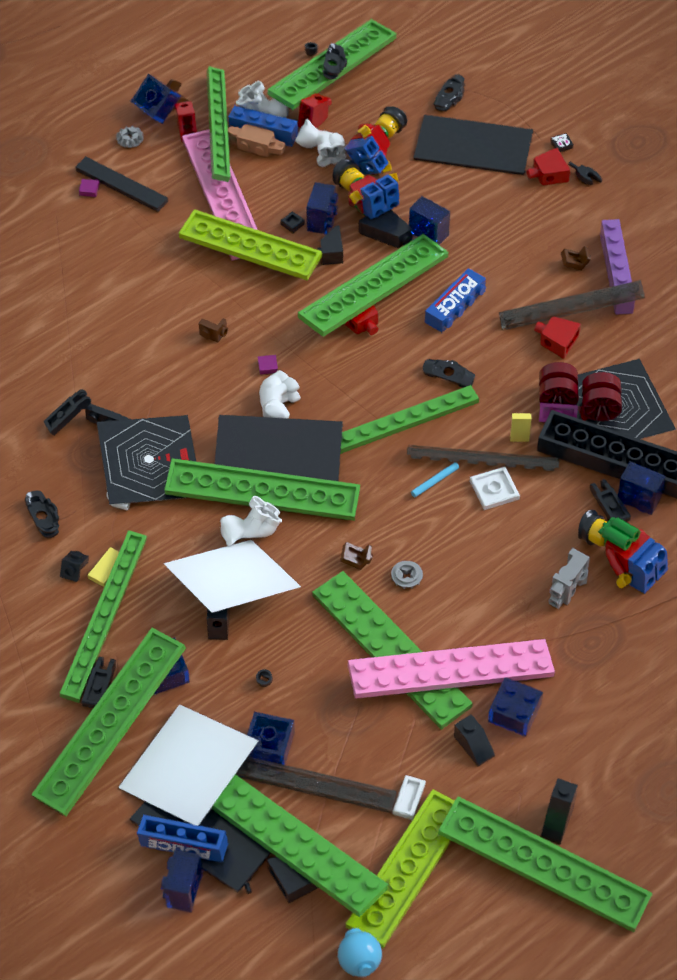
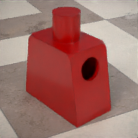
M318 93L300 101L298 127L301 128L305 124V120L308 119L315 128H318L328 117V108L332 104L331 99Z
M190 101L175 104L181 142H183L182 136L197 133L195 111ZM188 124L190 128L185 129L184 125Z
M558 148L536 156L533 161V168L527 169L526 173L528 179L537 177L541 185L545 186L569 182L570 168Z
M372 305L344 323V325L357 335L364 331L374 335L379 329L376 326L378 325V311Z
M552 317L548 324L538 321L534 331L541 334V346L564 359L580 335L581 324Z

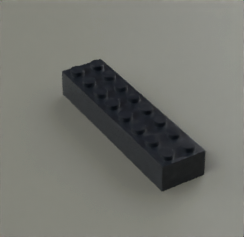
M551 410L538 437V452L677 498V451Z

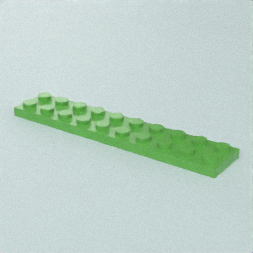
M371 19L335 43L344 48V54H346L347 59L346 68L342 70L336 79L330 80L323 75L326 49L270 87L267 95L294 110L300 106L302 99L320 92L395 40L397 33ZM328 61L330 65L336 66L335 62Z
M422 234L299 311L298 318L324 337L446 259L449 252Z
M173 458L165 486V494L246 506H250L249 502L252 497L257 496L281 511L355 521L360 493V484Z
M344 571L312 592V596L372 658L422 652ZM458 687L406 693L441 730L473 706V703Z
M151 628L31 795L66 817L186 649L185 645Z
M236 774L211 807L216 813L358 917L388 889V884Z
M457 796L438 831V834L632 932L635 931L653 894Z

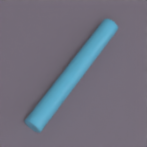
M454 462L412 490V496L414 498L459 469V465Z

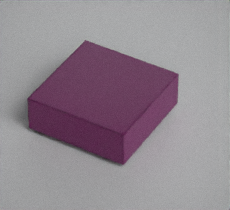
M82 179L79 196L96 197L100 185L99 180Z
M276 355L258 356L260 375L272 374L278 371Z

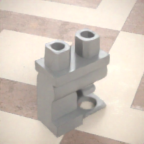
M574 548L571 549L568 553V564L559 570V574L555 573L553 576L552 587L550 588V605L557 609L563 603L568 605L571 597L576 592V585L581 586L587 583L589 556Z

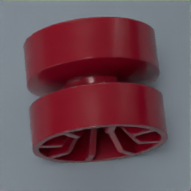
M554 362L545 365L540 370V402L575 405L578 403V371L574 366L564 362Z
M597 372L585 377L582 381L583 414L594 421H609L618 417L622 411L620 379L616 375L607 372Z

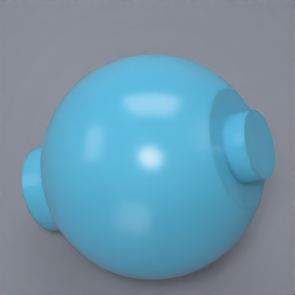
M357 928L346 932L345 938L341 941L338 948V960L341 967L348 974L356 977L369 976L378 968L382 959V949L378 940L373 935Z

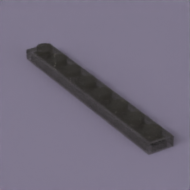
M639 280L499 312L502 330L534 324L538 321H547L552 317L560 318L644 299L645 294L642 282Z
M408 445L407 455H411V458L422 459V456L430 457V460L437 461L441 460V458H449L448 461L460 462L461 459L467 460V463L479 464V461H483L487 465L496 466L498 463H505L507 467L524 465V468L535 469L536 466L543 467V470L554 471L555 468H559V458L419 445Z
M247 756L235 773L243 779L392 813L397 796V791L249 756Z

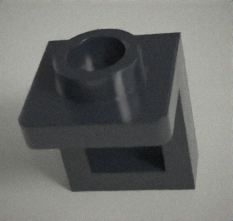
M70 551L62 559L60 577L77 582L80 578L81 569L88 564L89 556L80 551Z

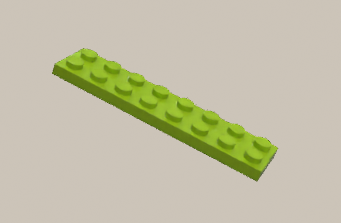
M195 209L179 232V238L307 281L322 257V251Z
M432 789L377 875L388 884V889L360 917L352 913L346 923V928L349 930L357 928L373 935L384 949L451 842L450 839L438 834V831L455 802L453 799Z

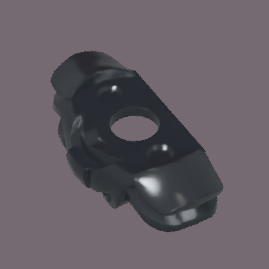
M334 43L329 45L323 65V75L330 80L336 79L347 66L344 48ZM328 61L335 62L336 66L330 65Z
M455 74L445 82L433 103L436 110L447 111L451 105L456 106L457 102L461 101L465 90V78L463 76ZM446 89H453L451 93L444 92Z
M427 359L423 364V371L427 376H435L456 383L463 388L472 386L474 383L475 374L456 361ZM446 368L454 370V374L451 376H446L443 372Z
M41 491L28 492L25 497V503L38 531L45 538L56 536L59 533V516L56 505L51 502L50 498L46 499ZM43 512L47 515V518L38 519L36 514Z

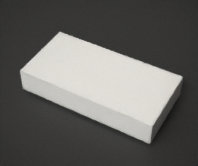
M405 775L393 809L394 815L413 820L426 781Z

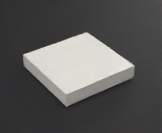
M506 467L470 477V483L484 510L520 499V495Z

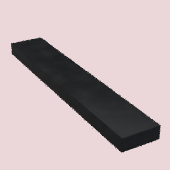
M84 157L75 166L77 172L93 180H99V183L156 212H159L168 202V197L88 157Z

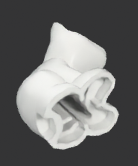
M261 81L247 85L238 92L240 97L236 104L239 107L287 118L289 107L275 99L269 101L263 94L265 87Z
M308 119L305 120V124L298 133L296 142L305 148L318 146L319 156L317 157V163L319 166L325 167L331 163L337 164L340 160L346 158V144L343 136L338 133L318 130Z
M281 370L266 378L260 386L259 395L263 417L289 418L290 413L283 403L286 401L294 403L301 399L297 392L299 385L296 380L288 377Z
M253 496L249 502L252 509L244 520L235 515H227L221 518V535L226 541L227 546H231L241 538L268 537L276 531L277 526L282 522V519L278 517L280 511L272 504L264 502L257 496Z

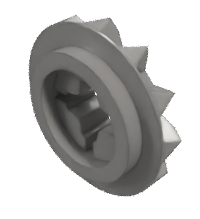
M126 126L125 129H120L117 133V142L121 146L128 148L138 146L144 138L143 132L139 128H134V126L131 128Z
M401 561L391 571L392 581L396 583V586H402L403 589L406 587L413 589L415 585L420 584L423 578L422 569L415 562ZM408 573H411L410 578H403L404 574L407 575Z

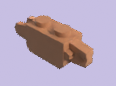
M249 124L243 125L242 128H228V142L237 145V149L268 158L271 153L282 155L285 150V143L276 140L274 132Z

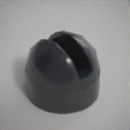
M313 42L306 43L305 53L308 56L316 55L318 45Z
M262 669L257 672L256 680L260 686L267 687L272 683L273 676L269 670ZM263 677L268 681L266 682L264 680H261L260 678Z

